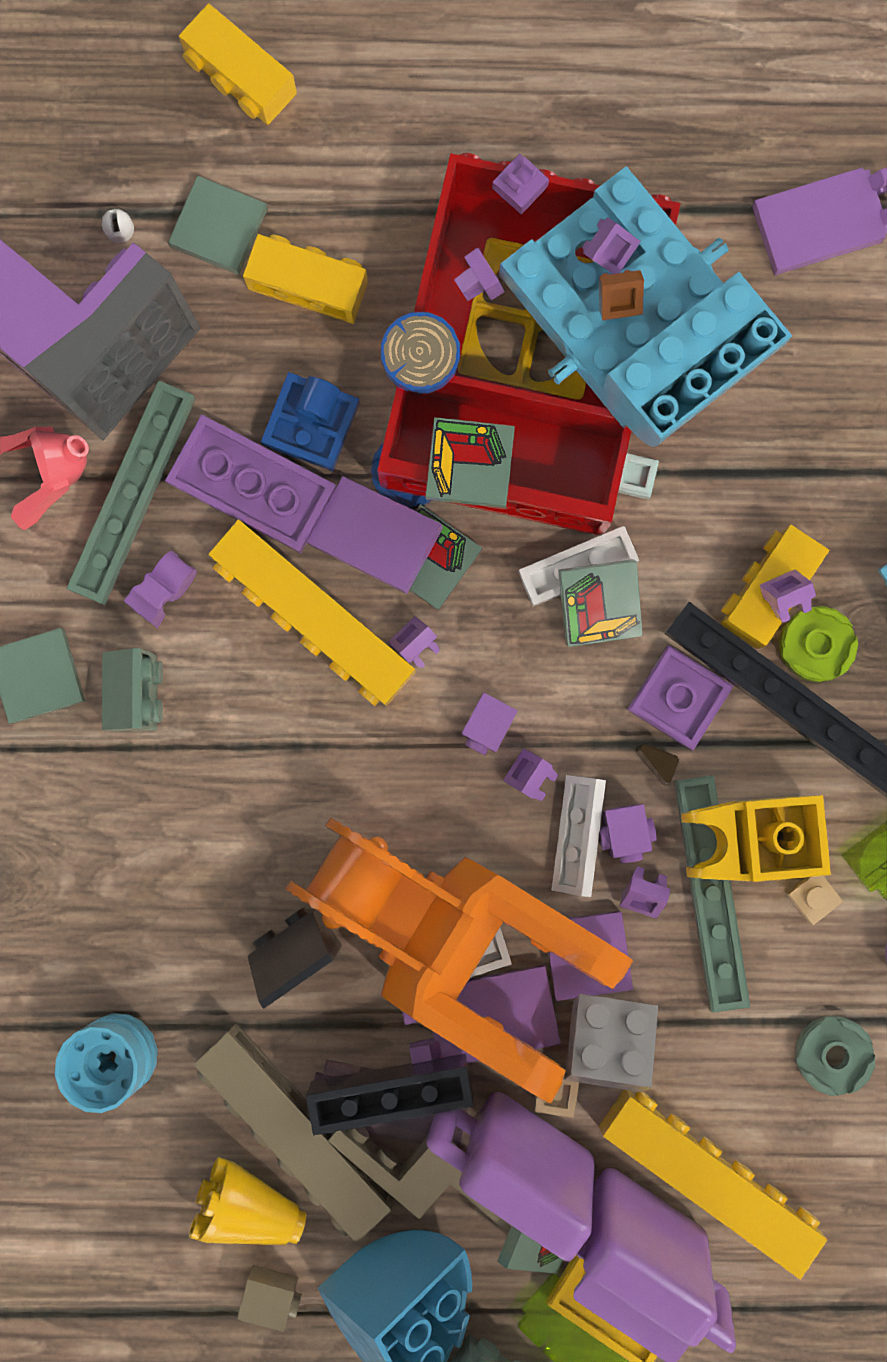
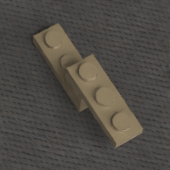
M364 1127L330 1133L329 1143L418 1219L422 1217L451 1184L509 1233L512 1225L469 1197L459 1185L461 1171L435 1155L427 1147V1137L406 1161L400 1165L395 1153L386 1146H381L380 1148L369 1138V1133Z

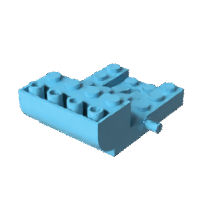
M627 166L597 188L593 198L539 240L534 242L531 239L500 264L499 276L566 357L552 369L548 370L550 377L554 378V382L559 385L561 381L576 370L623 428L628 426L639 439L652 447L659 445L782 348L792 337L791 333L740 272H737L725 283L714 273L711 264L728 252L726 243L722 245L723 240L717 238L703 251L693 247ZM608 217L641 241L620 273L624 272V270H641L644 278L643 315L602 321L599 312V276H602L603 273H612L595 261L592 263L579 261L575 254L576 250L582 247L586 240L591 242L599 230L596 225L600 219L605 220Z

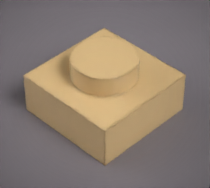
M824 876L805 877L786 892V895L811 925H815L843 903V900Z
M564 1074L562 1085L552 1103L550 1104L536 1096L534 1111L574 1118L579 1082L564 1080Z

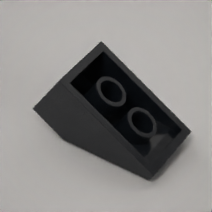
M303 907L284 920L288 927L275 935L271 929L252 942L256 949L247 957L258 1002L263 1009L331 963L342 947L332 929L327 928L323 924L322 915L319 911L313 909L307 912Z

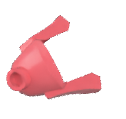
M33 427L14 435L0 437V454L32 446L43 480L41 489L14 506L11 518L19 528L26 530L37 523L47 509L69 491V486L76 483L81 477L87 463L89 451L88 444L82 437L55 433L53 427Z

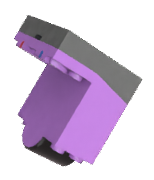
M0 240V355L104 441L199 332L201 328L172 274L134 242L127 250L124 248L111 260L104 271L106 274L100 281H95L87 287L83 294V300L78 305Z

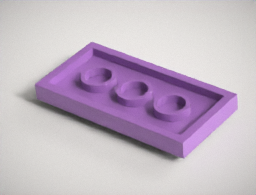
M202 414L165 480L169 485L235 520L239 519L245 525L300 554L336 489V485Z

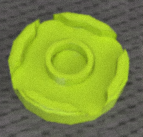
M816 606L812 607V610L807 613L800 611L790 617V620L782 628L779 640L781 658L788 670L802 680L815 683L833 680L847 672L855 661L858 640L852 629L853 625L846 616L833 608Z

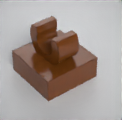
M624 270L622 273H603L602 276H599V312L602 321L643 315L644 278L641 270Z

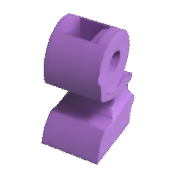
M170 551L161 558L152 573L145 574L144 580L140 585L134 586L124 602L158 629L166 615L163 612V605L167 601L179 599L193 582L197 569L193 566H188L178 558V554Z

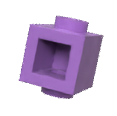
M633 804L602 810L604 826L600 827L599 831L601 849L608 850L609 856L613 858L619 857L620 863L643 860L642 853L652 851L651 842L656 841L655 825L652 818H646L644 804Z

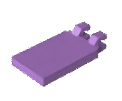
M862 167L755 200L752 208L774 275L882 243L887 234V208L882 209L878 195L887 193V168L871 175L869 169L864 171Z
M544 964L469 979L457 998L458 1001L483 1017L490 1016L503 1025L504 1030L535 1049L561 1044ZM403 1012L405 1025L418 1022ZM433 1032L434 1038L410 1043L412 1064L466 1053L468 1063L479 1061L435 1032Z

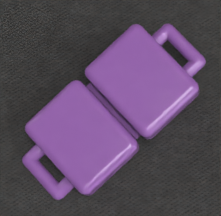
M492 1093L475 1118L462 1109L434 1114L426 1140L427 1147L435 1155L461 1171L459 1185L469 1197L559 1258L571 1261L577 1255L579 1258L584 1259L583 1267L586 1274L575 1287L573 1295L578 1303L665 1362H677L689 1346H697L704 1337L729 1353L735 1351L736 1340L729 1292L723 1285L713 1279L708 1235L702 1226L615 1168L603 1170L594 1183V1158L591 1152L504 1093ZM456 1126L470 1135L466 1153L451 1143Z

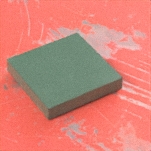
M197 175L168 244L172 249L239 275L268 210L267 204Z
M58 628L0 646V696L9 724H15L86 702L65 629Z

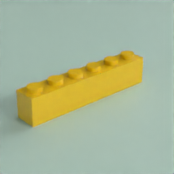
M239 519L208 554L217 562L212 569L229 583L234 578L242 583L245 588L241 593L258 608L263 602L274 611L270 618L286 632L293 627L304 637L299 643L316 657L322 651L333 661L328 667L345 682L351 676L362 685L357 692L373 706H376L380 701L387 707L416 673L415 668Z
M623 1090L598 1126L602 1136L801 1280L828 1240L818 1228L821 1222L802 1207L796 1212L785 1203L788 1198L768 1183L765 1188L753 1181L755 1174L739 1161L735 1160L732 1165L720 1157L723 1151L703 1136L700 1142L688 1134L690 1127L672 1113H670L668 1118L655 1110L658 1104L644 1092H637L634 1095L629 1090Z

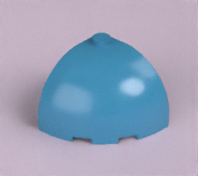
M409 1230L384 1236L364 1246L343 1263L317 1289L340 1331L362 1362H447L454 1345L458 1348L461 1347L470 1315L465 1312L467 1293L472 1292V1273L465 1249L455 1241L432 1231Z

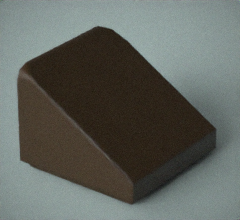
M647 744L637 746V754L662 785L669 786L679 762L678 756Z

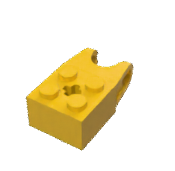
M799 795L730 801L681 813L682 823L706 825L714 832L717 840L716 850L711 858L694 866L686 867L687 877L758 882L831 875L823 795ZM778 832H783L784 839L777 842Z

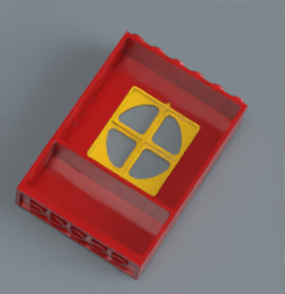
M450 153L414 312H429L442 317L454 329L460 342V361L454 377L443 388L430 393H418L396 387L377 470L380 486L388 490L426 497L434 418L515 426L506 508L462 503L452 504L601 536L605 534L612 523L631 430L628 426L623 428L576 370L561 381L559 385L554 382V378L544 382H537L530 378L529 372L537 336L543 329L527 309L521 310L486 302L483 299L484 292L467 301L455 282L458 276L470 268L465 256L479 248L494 274L497 275L500 271V264L531 239L534 242L539 240L593 198L595 190L600 185H596L587 178H575L573 180L559 177L550 170L539 169L549 179L548 187L520 214L492 189L493 181L511 162L500 161L494 163L482 160L479 156L472 153H462L460 155ZM651 195L676 225L681 203L674 202L665 195ZM582 247L576 250L575 254L579 261L583 263L594 262L583 254L584 249ZM489 317L520 324L524 327L525 334L517 370L513 375L500 373L484 355L477 335L476 323L479 318Z

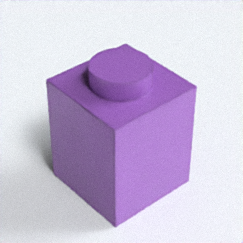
M483 692L461 734L468 738L465 746L484 756L488 750L495 753L518 710Z

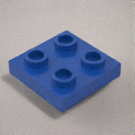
M288 372L261 443L265 447L333 472L359 407L360 400L357 397L341 392L335 385L323 379L312 376L306 379Z

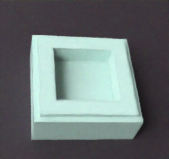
M627 453L618 493L649 500L659 461Z

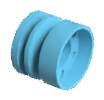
M117 1013L100 1017L78 1030L62 1044L56 1057L55 1078L60 1092L71 1105L85 1112L103 1113L117 1108L150 1080L156 1068L158 1048L153 1033L137 1018L129 1014ZM111 1051L115 1052V1054L117 1055L114 1060L115 1063H113L110 1060L113 1055Z

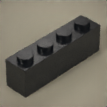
M464 1053L437 1058L432 1061L415 1064L409 1063L311 1081L306 1093V1100L314 1136L473 1107V1088L467 1056Z

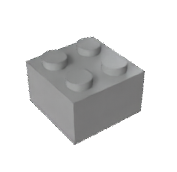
M579 993L573 1000L564 1080L636 1092H644L652 1087L658 1006Z

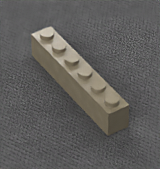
M236 1023L193 1064L198 1069L197 1074L200 1080L207 1087L215 1088L222 1095L228 1111L236 1118H243L251 1127L250 1131L256 1142L262 1147L268 1146L278 1157L277 1161L281 1169L288 1176H295L304 1185V1191L309 1200L318 1207L322 1205L332 1216L331 1221L334 1227L343 1236L349 1235L357 1243L392 1210L394 1197L329 1143L330 1133L313 1136L307 1100Z

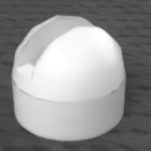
M112 209L107 211L102 217V229L109 240L115 243H123L132 237L134 224L126 212L120 209ZM116 218L120 229L118 232H114L112 222Z

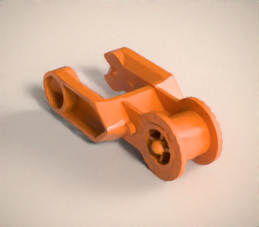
M330 817L325 827L337 834L339 838L307 889L290 880L285 890L322 913V922L327 928L337 929L342 926L375 947L382 948L378 958L389 964L381 991L383 998L425 1027L525 1090L551 1104L562 1085L566 1070L548 1056L504 1030L503 1025L490 1016L483 1017L458 1001V996L502 923L529 938L531 944L545 953L551 952L580 972L611 989H614L624 978L633 960L500 875L467 857H464L444 877L430 871L428 876L424 878V875L416 871V869L388 852V844L383 838L372 837L368 840Z

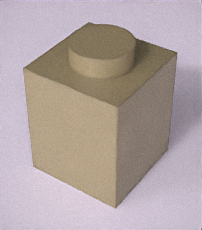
M253 1265L246 1283L237 1320L284 1332L288 1317L296 1319L302 1296V1293L295 1292L298 1277Z

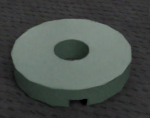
M826 1015L811 1021L801 1031L795 1045V1062L801 1076L815 1090L829 1096H839L859 1091L871 1078L875 1068L873 1043L868 1033L856 1022L842 1016ZM833 1046H842L845 1052L843 1061L836 1066L828 1065L826 1061L827 1051Z

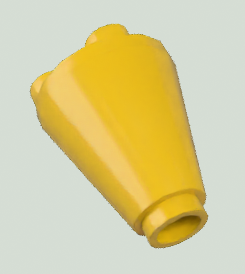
M217 1157L211 1170L210 1181L204 1179L198 1190L196 1204L202 1206L200 1213H197L192 1221L189 1238L204 1243L286 1245L290 1242L297 1244L305 1227L306 1212L299 1210L296 1203L235 1162Z

